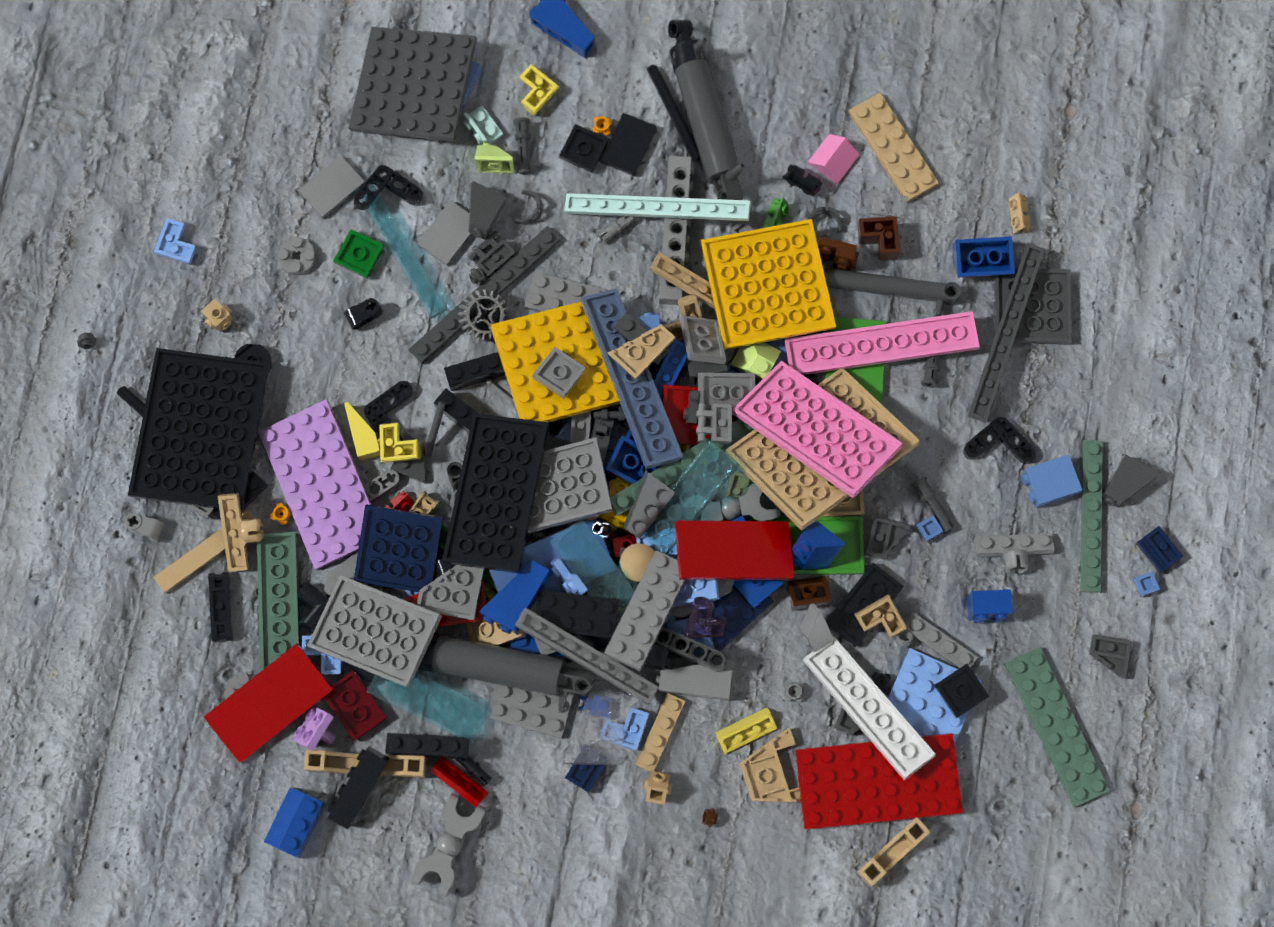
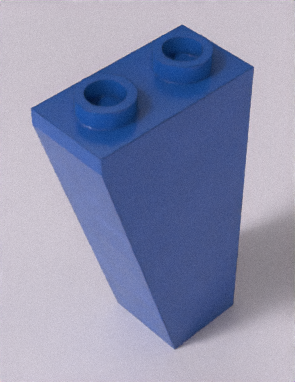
M540 0L539 4L531 9L529 13L531 24L583 58L594 46L595 39L593 34L563 0Z
M532 560L520 574L515 576L481 609L480 613L484 616L483 620L492 625L494 622L501 625L499 629L507 634L511 632L517 634L519 628L515 624L524 608L531 610L541 590H543L552 575L550 569Z

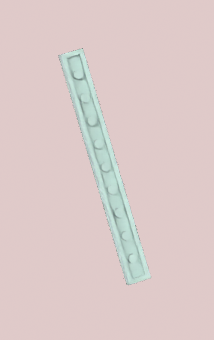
M566 193L564 211L566 214L749 221L751 202L748 200Z

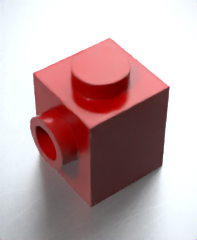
M635 535L612 538L615 560L620 559V548H627L632 544H637Z

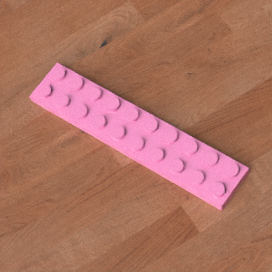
M973 311L787 338L784 341L788 365L802 375L964 352L980 348Z

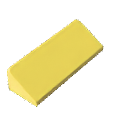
M764 708L715 732V735L724 754H727L778 728L769 709Z

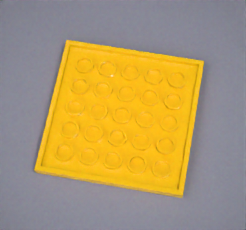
M812 219L701 240L724 350L836 328Z
M581 302L490 324L519 419L552 422L620 404ZM554 347L586 367L584 374L564 399L532 379L534 372Z

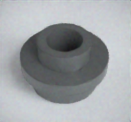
M472 268L470 270L471 274H469L471 282L478 286L482 285V282L485 281L482 270L480 268Z
M82 333L78 336L77 345L80 348L91 349L97 343L92 333Z

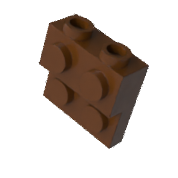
M820 237L818 248L822 260H834L832 267L839 270L851 271V269H855L859 252H856L857 245Z

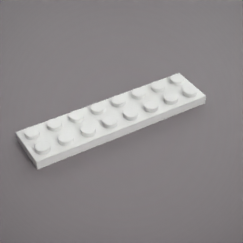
M833 636L834 641L815 652H811L803 658V662L905 780L934 758L935 753Z

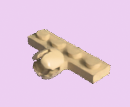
M238 493L219 495L218 503L228 572L248 570L246 544L260 542L263 539L264 530H260V527H263L262 521L260 519L245 520L242 518Z

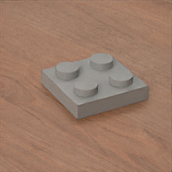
M554 347L534 372L532 379L564 399L584 374L586 367Z

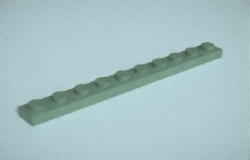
M738 419L732 423V442L730 444L711 443L710 436L706 439V442H700L682 453L683 458L681 460L664 464L650 474L667 486L723 452L754 429ZM645 477L610 497L613 510L617 516L629 510L635 503L638 496L637 490L639 486L641 487Z

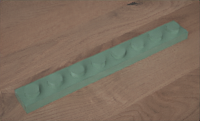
M1095 440L1082 441L1080 592L1087 593L1101 592L1103 441Z

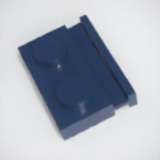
M1160 526L1136 542L1137 546L1159 574L1183 557Z
M585 744L565 779L590 793L610 759Z

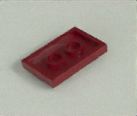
M351 671L332 685L334 690L324 697L354 741H357L387 719L354 671Z

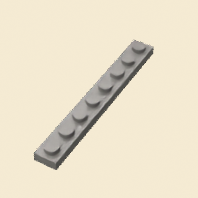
M527 608L523 609L515 624L517 628L647 705L651 703L659 688Z

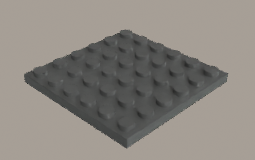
M371 26L348 127L349 130L455 141L476 47V36Z

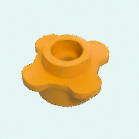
M599 116L594 118L595 126L592 129L593 132L609 135L611 133L610 125L612 120Z
M278 503L270 514L271 519L279 521L281 525H286L288 518L292 516L290 508H286L283 503Z

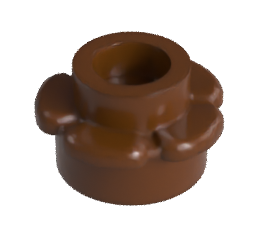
M711 808V810L705 809L702 818L703 825H708L711 828L713 824L716 825L718 820V813L715 812L714 808Z

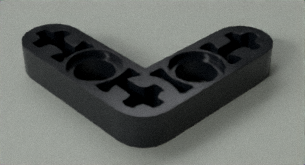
M381 165L376 168L356 193L354 205L359 210L368 209L384 188L407 203L418 205L422 200L423 192L418 186L390 167ZM401 182L404 187L398 189L394 186V183ZM374 184L378 187V190L371 191L368 185ZM414 193L417 194V197H411V195H413ZM365 194H366V195H367L366 201H365V202H362V203L359 202V200H362V199L365 197Z
M398 382L365 406L364 414L379 436V424L382 422L392 423L386 414L412 396L413 389L409 382ZM402 386L407 388L408 393H400V388ZM394 391L396 392V394L400 393L398 395V397L400 398L399 400H397L396 396L393 394ZM387 396L394 399L393 404L390 406L383 404V400ZM369 409H377L376 414L379 417L377 421L372 414L368 415L370 413Z
M1004 417L994 419L967 442L963 448L964 456L967 459L974 460L996 441L1000 440L1023 464L1031 463L1036 455L1034 448ZM997 422L999 424L1004 423L1003 429L998 430L996 428ZM1010 429L1011 432H1009V433L1006 435V437H1004V436H1003V435L1005 434L1004 430L1007 432V431ZM989 434L992 439L991 442L984 443L981 440V435ZM1016 436L1019 442L1017 445H1011L1008 442V438ZM978 442L980 446L976 449V454H969V447L973 448ZM1023 444L1024 446L1017 452L1015 449L1019 448V446ZM1023 451L1030 452V459L1028 457H1022Z

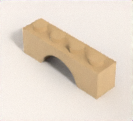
M917 817L914 818L856 873L869 887H872L902 857L922 841L930 831Z

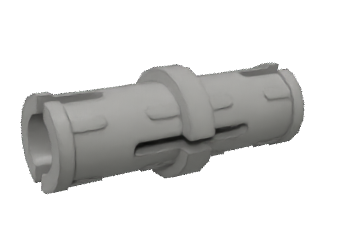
M622 216L618 220L612 221L610 226L598 233L599 238L603 239L602 242L605 244L616 234L620 235L624 228L634 222L633 217Z

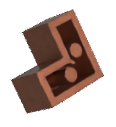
M897 216L859 219L857 225L859 244L878 243L879 260L898 259L900 244Z

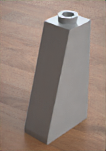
M728 659L726 668L720 672L713 671L700 664L662 670L660 676H656L655 685L659 687V693L729 701L733 660ZM722 661L712 662L715 666L722 663Z

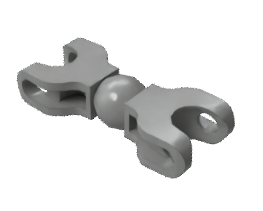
M754 483L748 486L743 495L737 497L726 496L720 502L719 500L711 501L700 494L680 500L681 506L684 508L696 507L700 510V521H721L723 518L734 520L740 515H750L758 521H767L780 516V511L777 508H763L759 501L763 492Z
M454 793L449 796L442 810L446 826L444 834L437 840V850L435 849L430 857H425L417 863L411 878L412 884L419 885L426 875L431 873L437 874L441 878L438 891L439 895L443 898L448 896L455 883L452 864L454 861L453 857L458 855L461 850V841L463 842L466 835L479 830L486 814V808L478 806L471 816L461 817L456 812L459 798Z

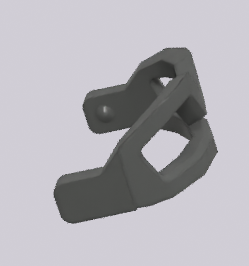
M522 190L521 193L523 195L531 196L537 203V208L531 215L523 220L515 218L514 222L516 224L526 225L538 219L541 213V204L536 193Z
M821 206L810 214L808 219H813L819 214L832 216L838 224V232H841V218L833 208Z

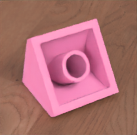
M829 134L808 161V164L838 184L860 154L846 137Z

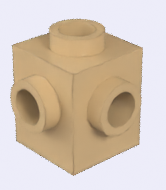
M216 299L212 300L201 311L207 319L205 323L212 330L216 328L220 332L222 329H227L232 323L233 318L230 315L232 311L225 304L221 305Z
M650 772L649 779L645 778L643 790H647L645 801L665 805L666 795H671L673 783H669L670 774Z

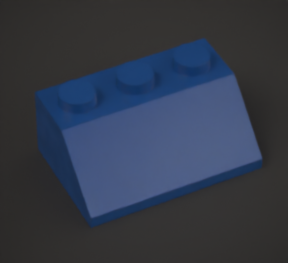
M1012 236L954 241L952 245L953 259L958 278L1015 274Z
M816 520L803 531L792 547L793 566L801 570L827 569L845 543Z
M290 787L264 842L300 858L326 804Z

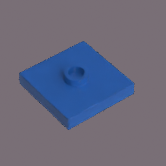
M735 580L733 586L754 609L782 586L783 582L781 580Z

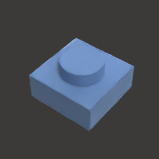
M934 515L916 525L926 542L943 533Z
M1153 571L1133 579L1140 597L1160 590Z

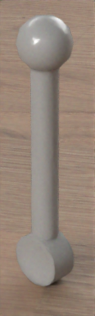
M492 379L486 380L488 386H492L511 401L512 406H515L513 398L495 385Z

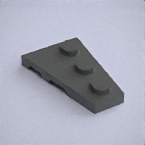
M646 470L643 475L645 477L643 483L637 490L638 496L636 501L631 506L623 526L639 539L675 494L672 489Z

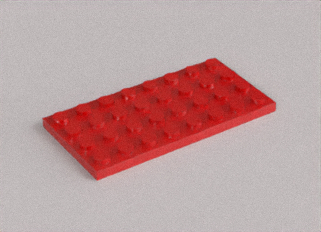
M953 733L922 736L921 738L935 753V757L905 780L872 742L795 750L804 830L963 813Z

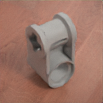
M129 513L124 519V524L130 532L157 542L164 523L157 519L145 517L137 513ZM137 520L138 524H134L132 526L131 522H135Z

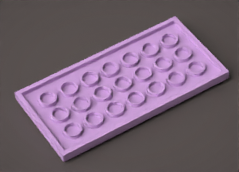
M325 399L258 432L315 570L321 569L358 551L365 505H372L330 403Z

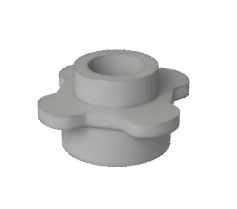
M787 682L784 686L786 689L784 699L788 702L790 700L801 702L803 700V684Z

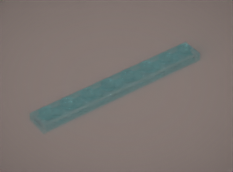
M374 185L368 187L371 191H377ZM365 194V197L361 200V202H365V201H366V198H367V195H366V194ZM378 195L366 210L429 317L432 319L445 312L447 307L381 196Z

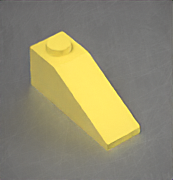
M345 402L344 405L359 461L380 456V438L377 437L376 433L348 402Z

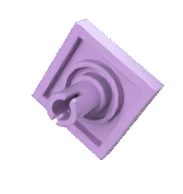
M313 706L307 712L302 726H299L295 731L293 740L312 751L319 740L331 745L336 735L328 731L327 727L334 717Z

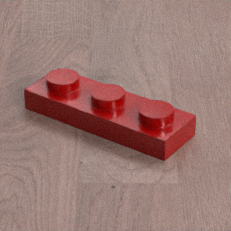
M441 758L430 770V772L475 807H478L489 794L488 791L446 758Z

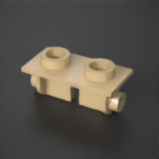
M1020 192L1009 198L1008 203L1013 234L1021 230L1026 233L1031 228L1030 215H1023V213L1029 212L1028 199L1025 198V195H1020Z

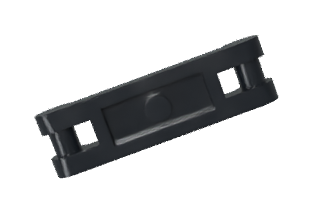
M222 572L219 575L209 573L212 642H219L221 639L231 641L233 640L230 604L229 572ZM216 582H222V586L216 587ZM225 626V631L219 632L218 627Z

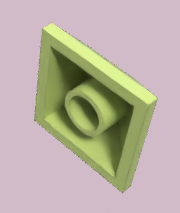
M490 143L477 145L475 162L478 173L515 174L513 157Z
M765 342L739 348L730 366L741 373H755V380L760 382L771 371L781 351Z

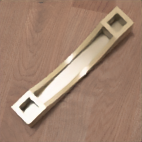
M305 750L304 770L307 772L348 774L352 766L356 768L359 763L357 760L359 754ZM386 755L390 759L380 776L425 778L427 761L425 756Z

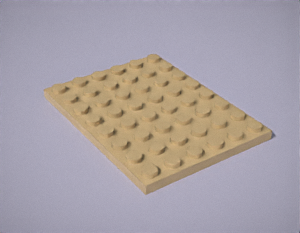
M845 369L837 370L818 384L819 387L903 443L902 448L874 478L920 444V440ZM755 429L725 450V454L801 531L849 497L848 494Z

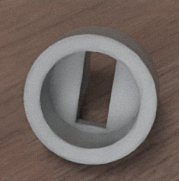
M906 630L897 634L896 640L898 645L903 648L909 647L912 643L913 635Z

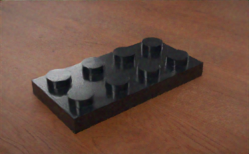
M872 563L827 619L826 623L856 648L869 630L864 632L854 614L886 595H889L893 601L904 586L875 563Z
M541 590L538 615L567 633L612 638L617 626L620 599Z

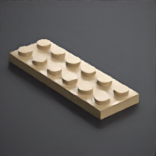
M881 93L849 109L848 113L906 203L938 186L939 182Z

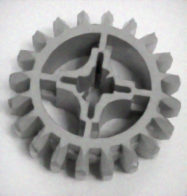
M486 289L482 290V294H480L479 290H475V296L472 293L468 294L470 300L463 298L466 306L459 305V308L464 309V312H458L459 316L464 317V319L459 320V323L465 322L462 330L469 328L467 335H471L474 332V339H477L479 334L481 340H485L486 336L489 340L492 339L490 324L494 323L492 314L496 310L498 313L496 323L502 322L504 318L509 317V314H504L508 307H502L505 300L498 301L500 295L497 294L493 297L494 291L492 290L488 295ZM486 299L494 305L485 308L478 300ZM474 305L476 314L470 320L469 312L471 306ZM489 311L485 315L486 320L485 318L478 319L482 315V312ZM483 322L489 329L482 331L473 325Z

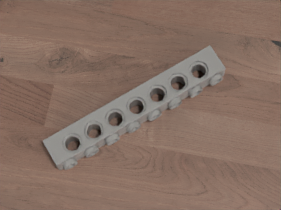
M669 156L666 197L678 198L675 194L681 192L684 194L681 198H689V192L693 193V181H690V175H694L695 164H691V157ZM684 175L686 178L678 180L676 176ZM665 218L662 254L684 267V263L688 264L689 252H685V246H689L690 234H686V231L691 226V219ZM674 228H680L682 231L680 233H674L672 230ZM677 245L681 249L679 251H673L671 247ZM660 277L659 304L678 305V300L686 296V292L677 286H669V282Z

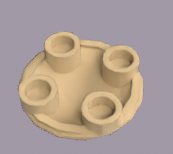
M640 543L627 547L620 559V566L624 576L632 581L640 582L655 551L648 545Z

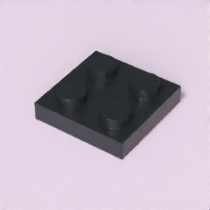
M575 124L559 154V158L593 173L609 139Z
M965 664L934 685L956 719L990 697L968 664Z

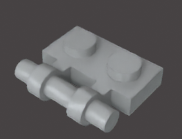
M699 403L698 411H696V417L698 418V427L696 428L698 442H706V435H711V443L730 444L732 442V405L713 403L710 411L706 410L705 403ZM706 418H711V427H706Z

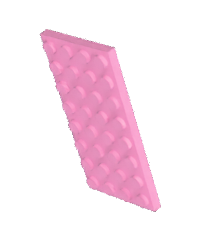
M783 361L770 371L732 409V414L852 498L874 478L903 446L902 442Z

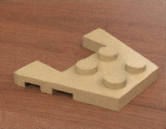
M790 728L785 729L739 763L751 801L801 803L799 787L792 790L788 789L777 754V750L795 745Z

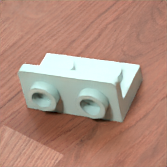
M480 106L470 114L467 112L463 113V123L468 130L471 129L474 132L473 137L479 145L481 143L493 144L503 137L502 131L483 106Z

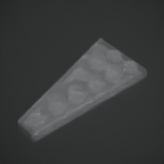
M597 674L584 704L563 764L623 765L625 691Z

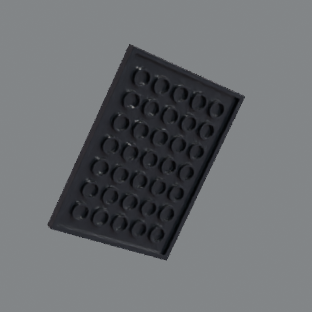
M156 348L128 496L219 509V495L238 493L241 512H243L270 364L268 362Z

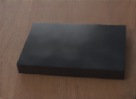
M623 113L601 159V163L635 177L657 130V126Z

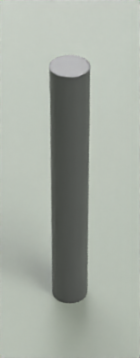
M444 401L438 402L424 451L426 456L432 455L446 406Z

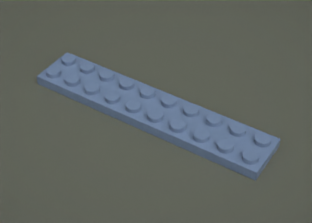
M617 288L581 297V304L645 468L649 469L681 460L683 454L649 368L635 380L607 354L609 351L615 350L628 342L627 339L614 329V325L626 313Z

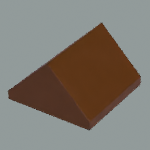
M826 576L787 581L792 611L808 609L812 603L817 607L831 605L832 596Z

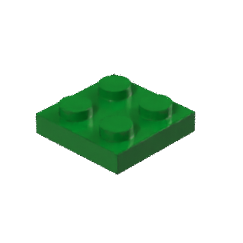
M350 229L333 262L367 279L385 246Z

